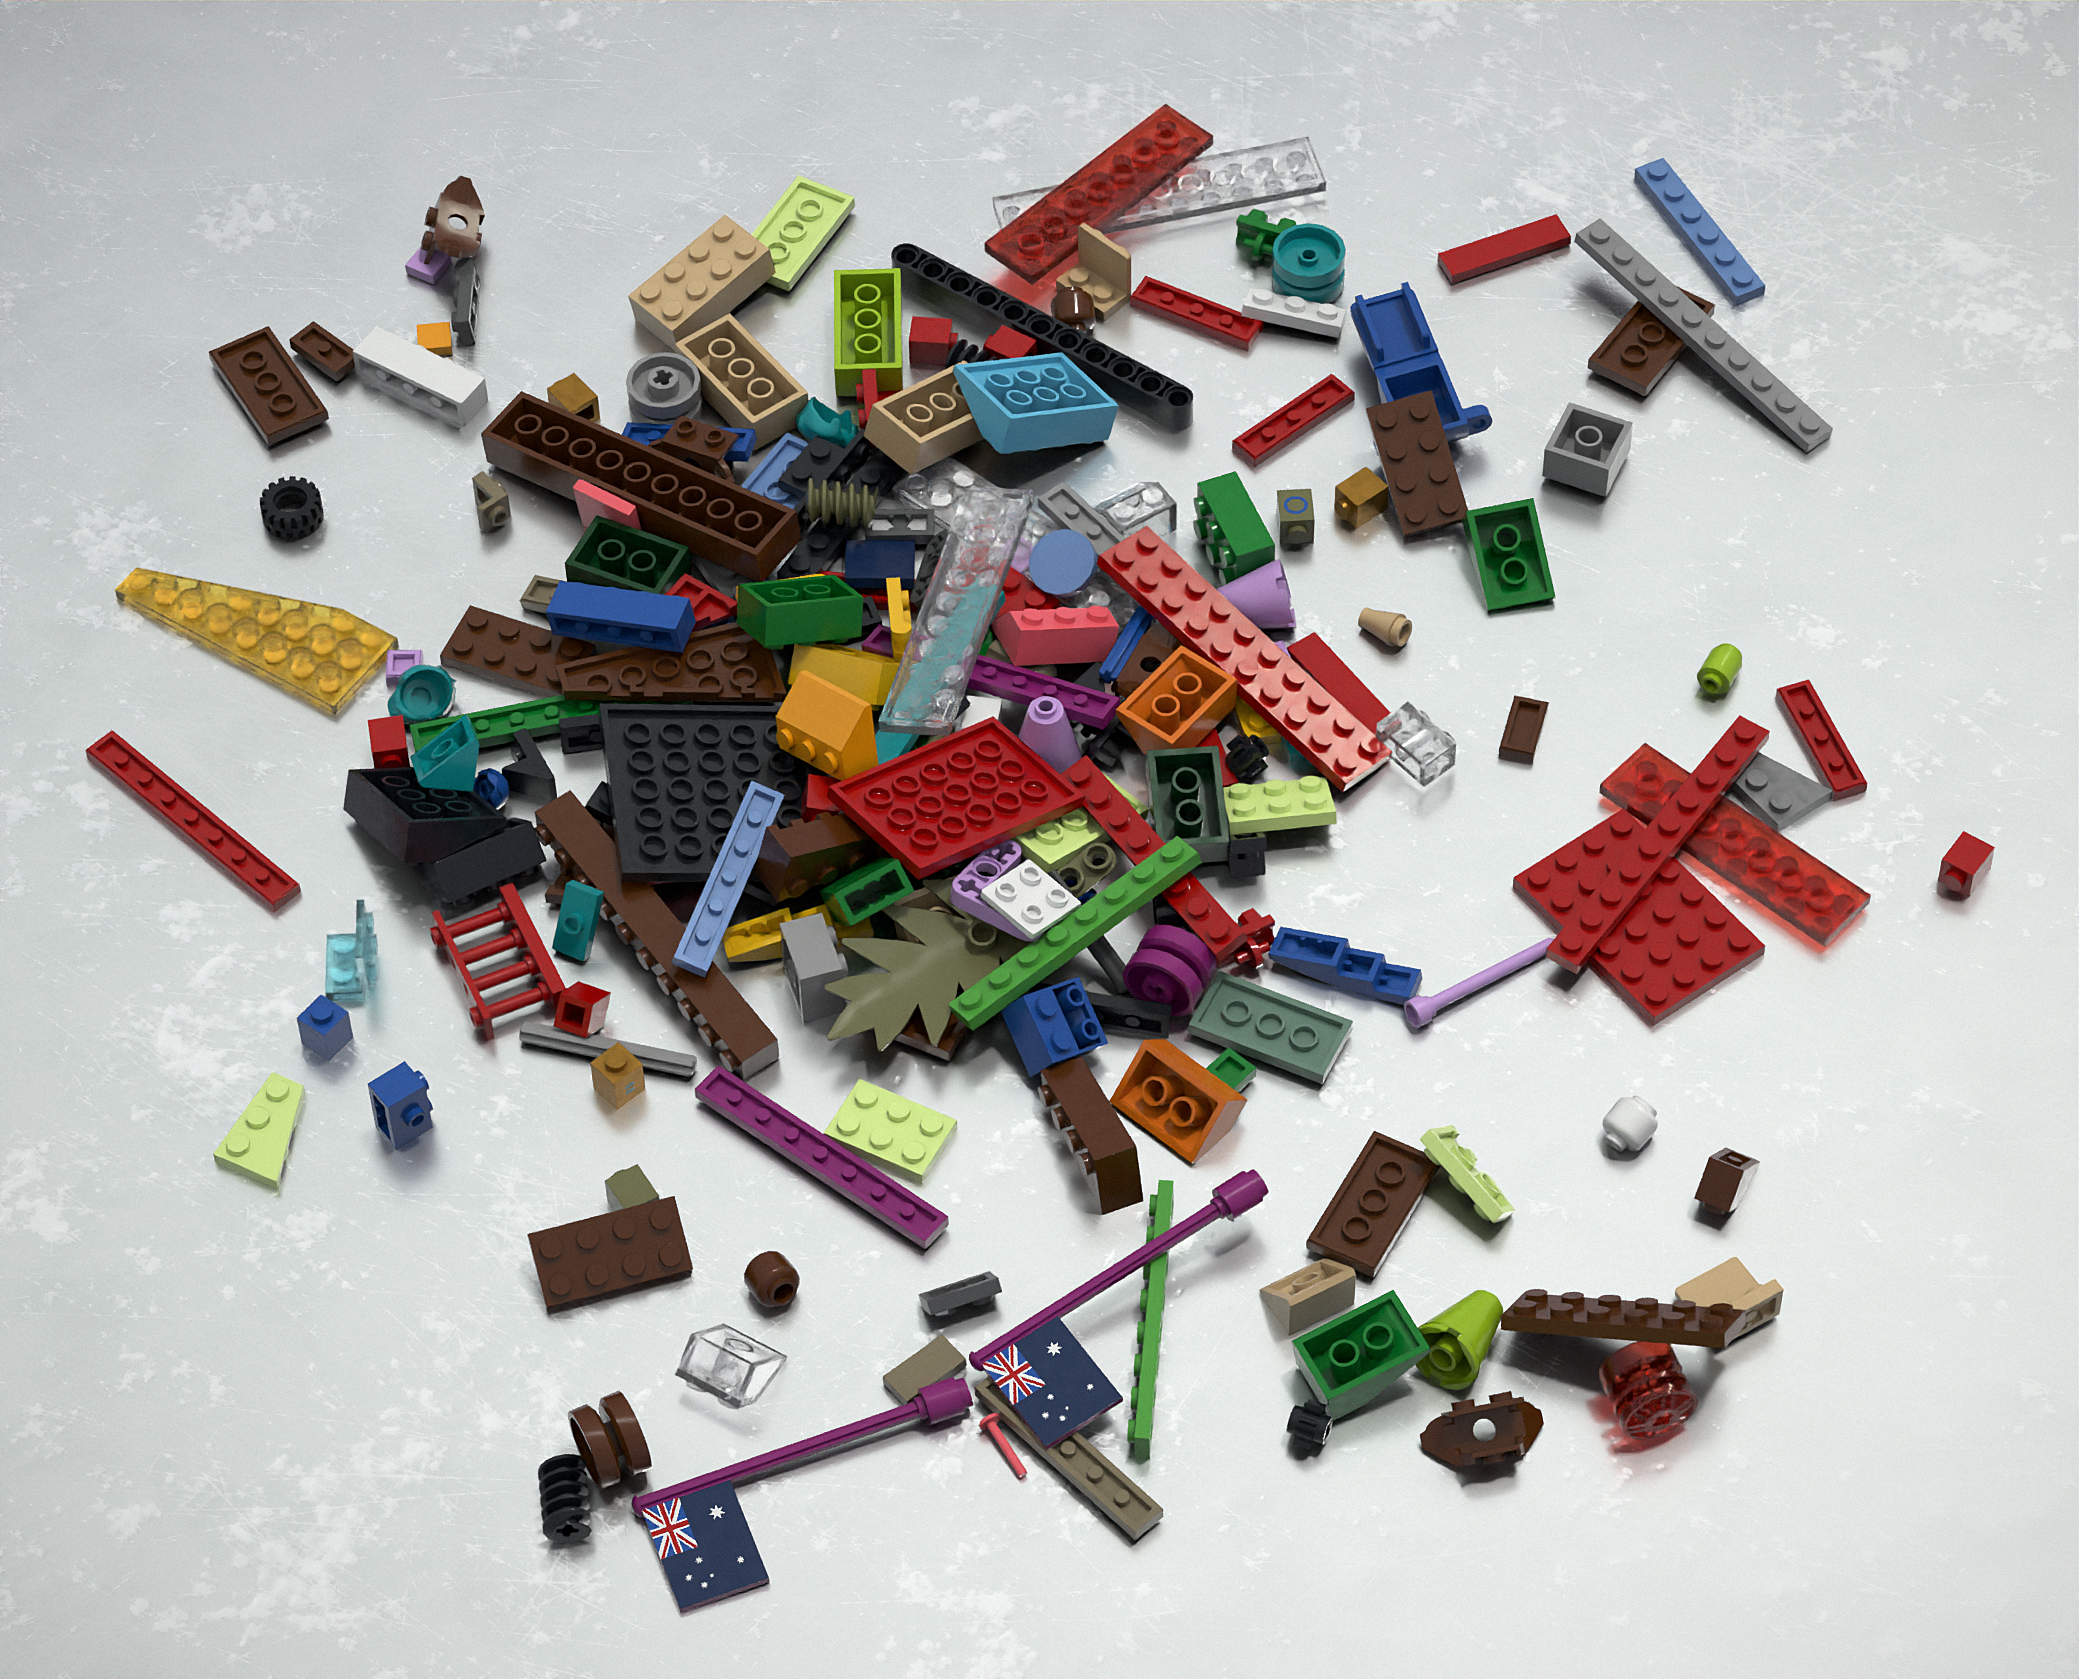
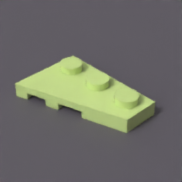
M272 1072L213 1153L215 1162L278 1190L283 1164L287 1161L289 1154L288 1146L292 1132L296 1129L305 1097L304 1085Z
M1450 1125L1429 1129L1419 1139L1426 1147L1424 1152L1433 1163L1442 1165L1448 1171L1451 1184L1461 1193L1466 1192L1475 1202L1473 1205L1474 1209L1486 1221L1491 1220L1493 1223L1505 1221L1515 1209L1494 1180L1486 1173H1479L1475 1166L1478 1159L1469 1148L1465 1149L1455 1141L1460 1135L1456 1128Z

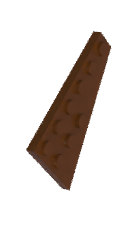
M737 622L692 632L682 653L633 646L555 665L556 674L565 700L784 702L787 696L771 649L763 647L761 643L737 625Z

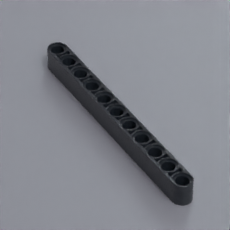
M903 243L897 245L892 250V268H900L901 287L991 335H994L1004 325L1035 339L1037 342V355L1062 352L1109 397L1170 429L1183 430L1191 426L1193 422V393L1188 387L916 245Z

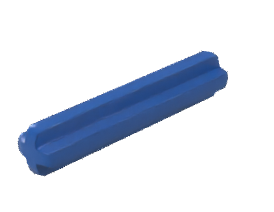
M1142 606L1136 608L1099 670V676L1104 679L1105 683L1116 682L1142 635L1146 634L1155 619Z

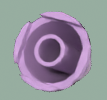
M1280 559L1271 561L1216 589L1259 629L1296 627L1294 608L1290 609V589Z
M1049 696L1033 700L1028 707L1018 738L1061 774L1082 758L1081 750L1062 703L1056 698Z

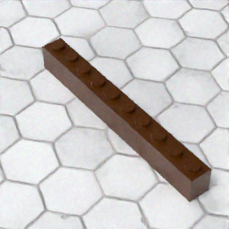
M569 790L535 811L537 827L534 829L543 846L550 845L555 852L554 856L560 867L564 871L569 869L575 876V881L604 892L600 909L602 918L604 920L611 919L616 926L615 929L621 941L625 945L631 944L637 951L636 956L641 965L646 970L652 969L658 976L657 982L663 992L668 996L672 994L676 998L679 1010L688 1021L692 1019L699 1026V1033L708 1046L714 1044L719 1050L724 1066L730 1072L735 1070L744 1081L779 1058L778 1039L713 961L705 978L671 963L686 928L647 882H621L616 844L572 791Z

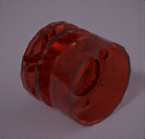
M1640 1341L1631 1343L1608 1357L1599 1369L1598 1379L1607 1398L1614 1404L1613 1411L1619 1419L1623 1432L1629 1438L1636 1440L1651 1439L1664 1435L1680 1427L1691 1418L1697 1409L1698 1399L1690 1387L1689 1380L1682 1373L1683 1367L1671 1344Z

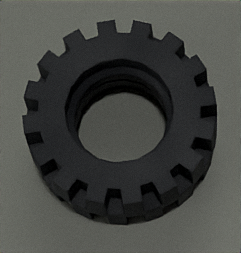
M290 476L289 480L285 481L283 477L278 479L279 483L277 484L274 482L268 484L269 490L264 488L262 497H260L262 520L268 532L271 531L275 537L281 535L284 540H288L289 536H293V539L297 540L299 535L303 534L307 537L310 535V530L316 531L319 528L318 523L323 521V506L319 489H316L313 482L307 483V479L302 477L298 481L296 476ZM291 504H299L303 506L299 510L293 512H284L280 510L283 507Z

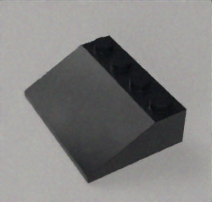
M414 767L348 770L343 810L354 818L358 824L362 825L371 836L380 841L387 850L397 856L403 864L420 866L422 862L438 861L506 825L507 818L474 790L472 792L423 788L418 782Z

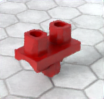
M1254 908L1241 913L1238 917V926L1245 932L1248 940L1220 962L1215 957L1218 969L1233 962L1240 965L1247 961L1254 969L1263 965L1262 954L1270 951V946L1275 940L1273 935L1275 920L1270 914L1262 917Z

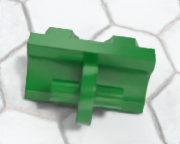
M1253 208L1247 216L1240 214L1236 220L1238 227L1236 244L1251 249L1252 260L1260 262L1264 254L1272 256L1275 239L1282 231L1296 225V222L1283 218L1280 219L1277 225L1268 223V215L1264 211Z

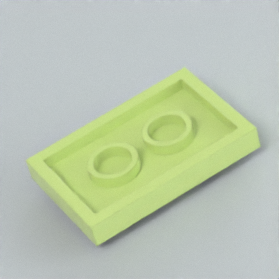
M1306 776L1300 780L1290 781L1274 779L1261 784L1248 785L1236 783L1230 787H1223L1227 825L1230 835L1337 824L1336 809L1326 777Z
M859 1079L830 1122L824 1135L859 1157L923 1183L956 1132L957 1120Z

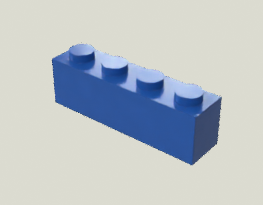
M559 581L546 610L553 635L681 653L696 623L689 598L588 585L580 582Z

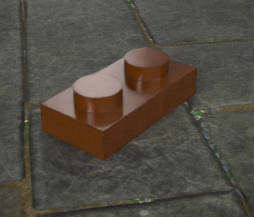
M314 321L289 339L292 350L335 381H338L355 368L354 349Z

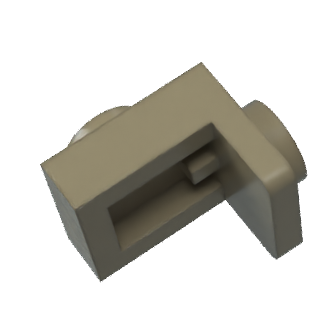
M482 471L472 477L475 500L480 504L477 508L479 527L486 533L495 526L504 523L506 519L511 517L508 494L503 485L496 479L492 480Z

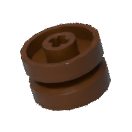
M620 1391L600 1399L599 1414L588 1404L575 1408L567 1414L577 1450L580 1456L585 1459L586 1470L600 1491L619 1483L621 1477L620 1466L632 1477L649 1471L652 1468L651 1456L642 1429L628 1400Z

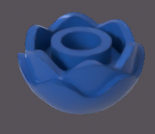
M492 768L478 772V776L474 780L473 790L499 810L509 797L507 779L499 771Z

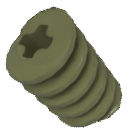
M809 478L805 510L808 512L810 522H815L821 513L825 524H829L833 515H835L837 525H843L848 516L851 527H856L862 518L864 527L870 529L876 515L878 486L873 495L869 494L867 485H863L860 493L857 494L854 483H850L846 492H842L839 481H836L832 490L828 489L826 480H822L819 488L815 489L813 479Z

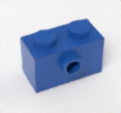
M404 1061L368 1083L375 1126L395 1150L433 1128L430 1114L433 1111V1106L427 1097V1090L430 1088L426 1078L419 1070L414 1072Z

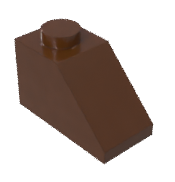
M1727 1147L1711 1155L1694 1199L1704 1202L1703 1208L1717 1214H1724L1725 1211L1731 1212L1738 1207L1758 1169L1760 1161Z

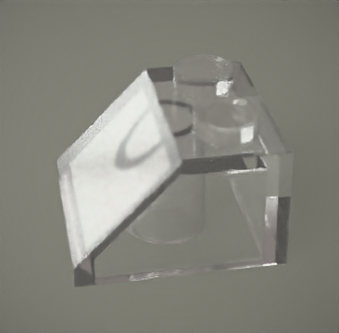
M1158 481L1138 482L1091 506L1125 538L1145 526H1148L1160 538L1177 530V503Z
M723 1323L690 1334L675 1375L684 1379L690 1389L702 1393L708 1392L718 1397V1402L721 1405L737 1410L756 1403L785 1364L787 1356Z

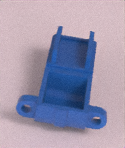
M1408 282L1401 283L1400 290L1365 300L1362 294L1355 296L1356 302L1350 307L1351 317L1373 372L1377 377L1381 404L1432 390L1448 443L1468 438V436L1483 432L1491 426L1493 420L1486 406L1475 405L1462 408L1416 294L1410 288ZM1373 440V445H1374L1375 450H1376V452H1377L1376 445H1375V442H1374V440Z

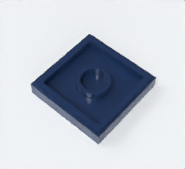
M846 539L845 583L851 588L887 589L886 578L900 577L901 589H914L915 540Z

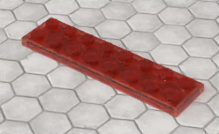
M1164 104L984 243L985 252L1033 285L1078 250V226L1085 223L1093 229H1097L1100 232L1210 148L1213 145V135L1169 105Z
M1644 743L1600 784L1599 793L1622 809L1624 808L1632 816L1648 826L1691 773L1647 743ZM1724 795L1680 847L1824 947L1870 904L1871 895Z

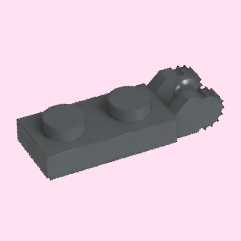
M470 257L458 259L456 261L457 264H455L454 272L459 279V288H454L453 292L454 304L457 309L456 312L451 314V325L453 332H458L462 345H472L476 339L480 279L476 273L475 261Z

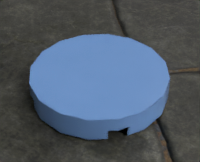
M1069 529L1055 530L1042 537L1034 546L1029 559V572L1035 585L1046 594L1056 598L1073 597L1084 591L1091 583L1090 580L1093 574H1096L1098 568L1096 564L1098 560L1097 553L1092 543L1078 531Z

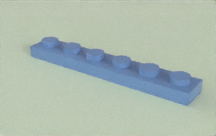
M1664 158L1635 168L1634 178L1735 305L1764 295L1765 284Z
M751 781L671 962L672 964L705 978L757 860L765 829L767 826L772 825L784 794Z

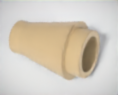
M1366 607L1362 610L1358 619L1359 627L1366 629L1391 647L1396 645L1403 646L1408 641L1412 632V622L1404 614L1378 611Z

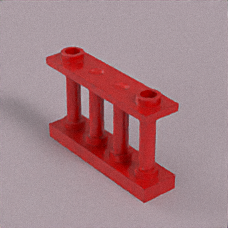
M513 883L499 887L501 902L497 904V908L446 926L439 910L432 912L434 927L429 929L435 948L442 947L471 1006L468 1011L475 1029L482 1028L487 1040L494 1038L492 1019L541 1001L544 1004L549 1002L556 1015L560 993L566 989ZM501 921L504 924L510 923L512 930H510L509 935L460 953L453 940ZM516 948L517 951L523 949L526 955L523 957L524 961L472 979L466 967L469 964ZM528 974L530 977L536 975L539 981L536 988L488 1006L485 1005L479 993Z

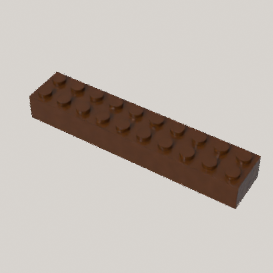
M523 391L481 433L488 463L574 501L576 499L573 486L579 479L584 480L635 505L642 531L689 547V552L756 582H764L801 540L796 510Z

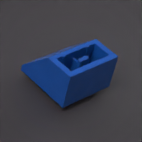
M1079 977L1024 995L1001 1010L1030 1077L1041 1074L1040 1070L1084 1056L1109 1044Z

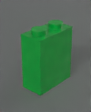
M881 856L819 890L835 923L852 926L914 892V889L899 860Z

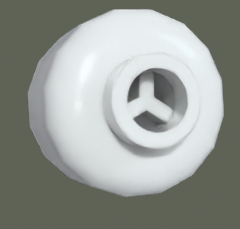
M1634 1095L1632 1098L1621 1097L1603 1118L1602 1126L1607 1133L1605 1140L1620 1152L1625 1148L1631 1151H1639L1658 1127V1122L1655 1118L1657 1115L1656 1110L1639 1096Z

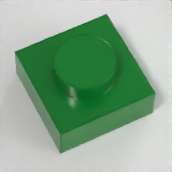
M1229 1047L1205 1068L1237 1092L1242 1090L1256 1077V1067Z

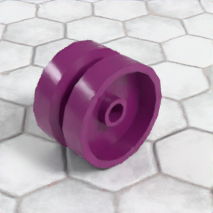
M1155 925L1147 929L1138 945L1137 952L1133 953L1122 974L1124 985L1137 1000L1157 1001L1162 1004L1172 1005L1171 1016H1185L1193 1011L1203 989L1207 987L1217 968L1215 956L1206 944L1184 929L1171 925Z

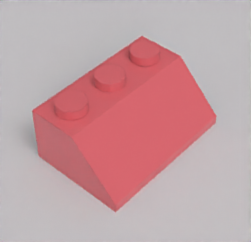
M1090 606L1089 608L1073 609L1059 607L1050 610L1025 609L1024 611H1009L994 620L991 628L1013 665L1024 666L1104 662L1116 643L1119 625L1108 607Z

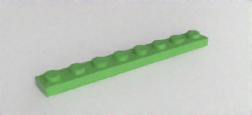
M1176 836L1045 932L1037 940L1030 943L951 1001L948 1005L952 1014L972 1031L1202 863L1199 853Z
M1159 1180L1158 1193L1150 1194L1149 1217H1155L1154 1226H1147L1146 1244L1172 1228L1174 1181ZM1170 1249L1143 1266V1280H1149L1148 1289H1141L1140 1312H1146L1145 1322L1138 1321L1137 1344H1142L1143 1350L1142 1354H1135L1134 1377H1140L1139 1387L1132 1386L1131 1410H1137L1136 1420L1129 1419L1127 1442L1134 1443L1135 1458L1150 1459Z

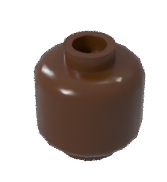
M1076 286L1063 288L1052 299V317L1084 334L1095 326L1096 314L1093 298L1089 293L1083 291L1082 288Z
M767 1251L754 1257L747 1265L744 1273V1282L759 1303L766 1307H778L789 1303L795 1297L800 1285V1276L784 1255L777 1251Z

